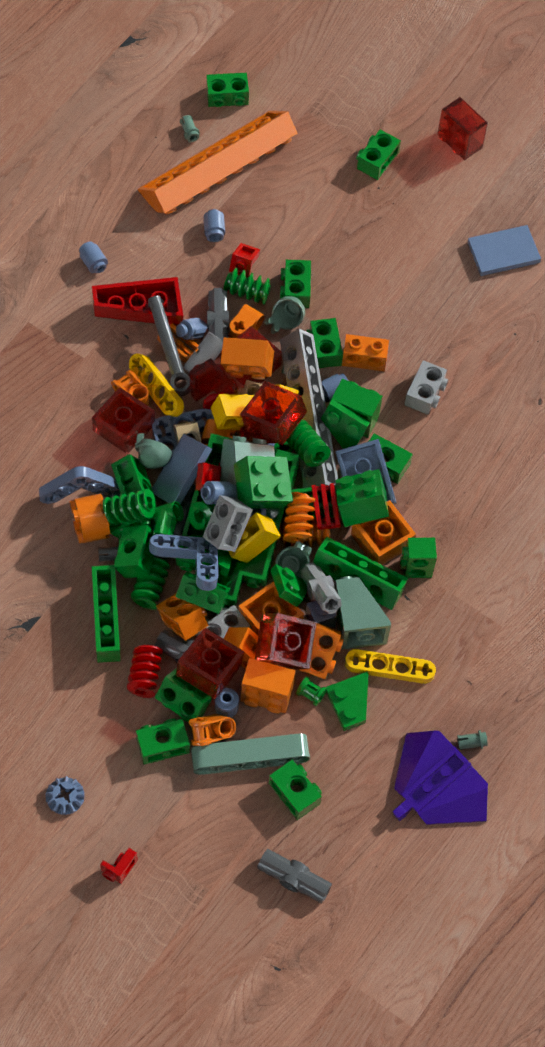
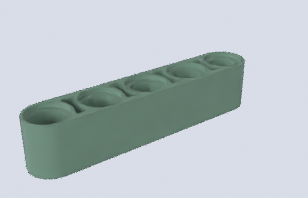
M305 734L211 743L191 748L193 771L199 775L283 766L292 759L296 764L310 760L308 741Z

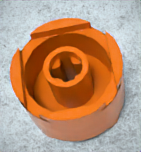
M101 493L69 501L71 512L74 516V530L79 544L110 538V527L102 507L103 496Z

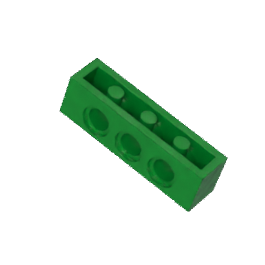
M326 537L313 561L316 566L321 568L325 576L330 575L334 581L345 576L359 577L376 602L390 610H393L400 599L408 581L407 577L329 537Z
M114 565L92 566L97 663L121 661L115 567Z

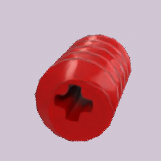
M140 645L133 649L134 656L131 659V673L128 676L129 682L127 683V690L133 695L142 698H153L156 695L151 690L157 688V684L152 681L158 680V675L153 672L160 671V667L156 665L161 663V658L157 656L163 654V650L160 647Z

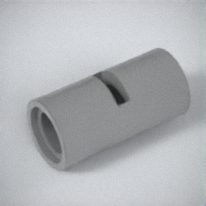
M208 332L197 347L198 351L193 352L183 368L201 380L221 353L223 341L213 333Z

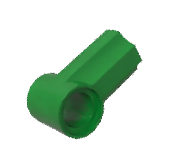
M174 501L155 508L153 516L156 525L153 535L174 534L176 522L182 521L184 518L183 508L179 502Z

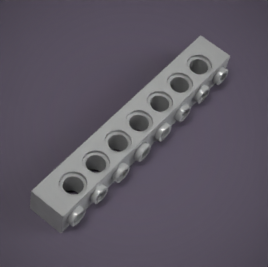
M297 329L280 339L287 387L299 390L295 421H307L331 449V455L328 460L317 467L307 466L299 456L303 488H309L311 485L320 486V484L327 486L329 483H334L335 485L338 475L329 429L321 420L326 406L314 336L304 330Z

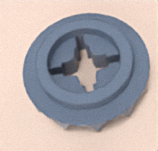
M67 776L60 779L56 778L54 782L48 785L45 793L49 808L55 813L62 815L76 812L82 806L85 797L83 786L76 779L68 778ZM61 788L66 792H72L69 794L70 803L64 797L58 798L61 796Z

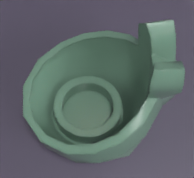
M285 296L280 298L273 306L271 317L266 319L264 324L272 325V334L278 332L280 328H296L304 320L306 314L305 307L296 297Z
M144 433L137 434L135 449L138 452V461L145 468L149 469L165 466L172 455L169 447L155 440L144 439Z
M296 541L293 546L286 547L278 553L275 564L283 568H289L296 576L301 578V570L305 567V564L310 563L309 555L312 548Z

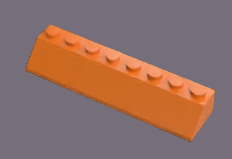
M268 111L141 186L138 188L139 193L156 212L165 213L166 215L173 213L177 210L176 207L178 205L191 202L193 196L198 193H206L213 184L224 182L227 180L226 177L228 175L237 174L243 170V166L259 161V157L263 154L267 155L274 152L276 146L292 141L291 137L298 133L289 112Z

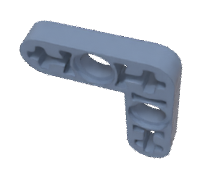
M199 409L184 412L179 417L164 416L157 418L152 424L154 440L163 444H171L173 446L171 452L173 453L177 446L173 425L178 424L181 420L191 422L195 418V421L198 423L199 432H203L205 423L202 417H206L207 420L214 419L212 411L210 409ZM159 426H163L165 428L166 436L162 437L161 429H159Z
M79 466L39 488L40 502L45 504L56 503L81 488L96 494L101 493L102 496L110 498L115 495L120 497L121 493L116 478L88 467Z
M156 534L151 537L149 544L151 554L159 557L195 559L197 587L205 591H211L216 588L218 581V549L202 537ZM178 546H186V547H188V548H187V549H183V548H179ZM206 562V563H210V564H212V565L207 566V565H203L202 563Z

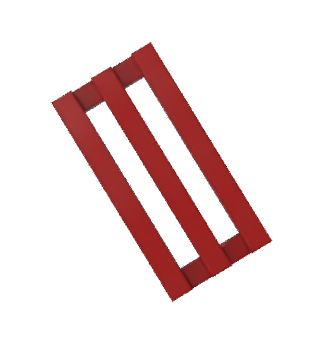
M329 483L327 486L325 484H320V486L311 485L312 498H315L313 506L315 508L317 530L340 528L334 483ZM327 491L330 492L334 523L330 521ZM317 492H321L326 524L321 523Z

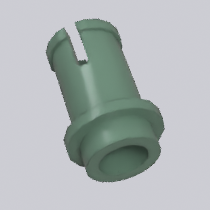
M183 116V119H180V124L185 132V139L189 142L197 141L200 131L195 127L192 116Z
M478 730V733L457 735L459 750L477 747L483 749L484 746H488L486 732H481V730Z

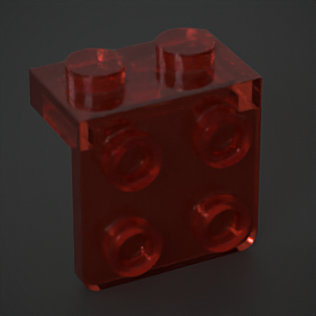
M211 358L202 364L194 366L189 371L191 396L195 401H198L212 391H215L216 394L223 391L224 394L238 395L239 388L235 380L229 379L220 364H216Z

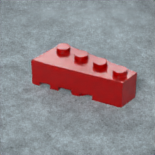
M178 277L92 286L94 316L155 324L150 307L148 308V299L153 296H160L164 301L163 307L169 325L173 323L177 326L183 321Z

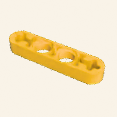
M133 354L129 360L130 370L147 387L148 394L165 415L179 417L184 411L183 400L147 355ZM150 373H153V380L149 384L148 376ZM164 387V395L160 398L159 391Z
M359 649L349 651L345 658V666L350 672L358 674L368 672L370 676L427 684L434 679L436 673L435 665L431 661ZM354 657H358V665H353L352 660ZM366 658L369 659L368 668L365 667ZM382 660L385 663V667L381 670L375 669L372 662ZM403 663L407 665L408 671L406 673H399L395 666ZM413 665L416 666L414 675L411 674ZM423 668H427V672H429L427 676H423Z

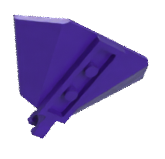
M440 731L406 733L394 790L405 801L392 811L399 822L412 809L416 811L426 825L487 822L488 783L472 767V764Z

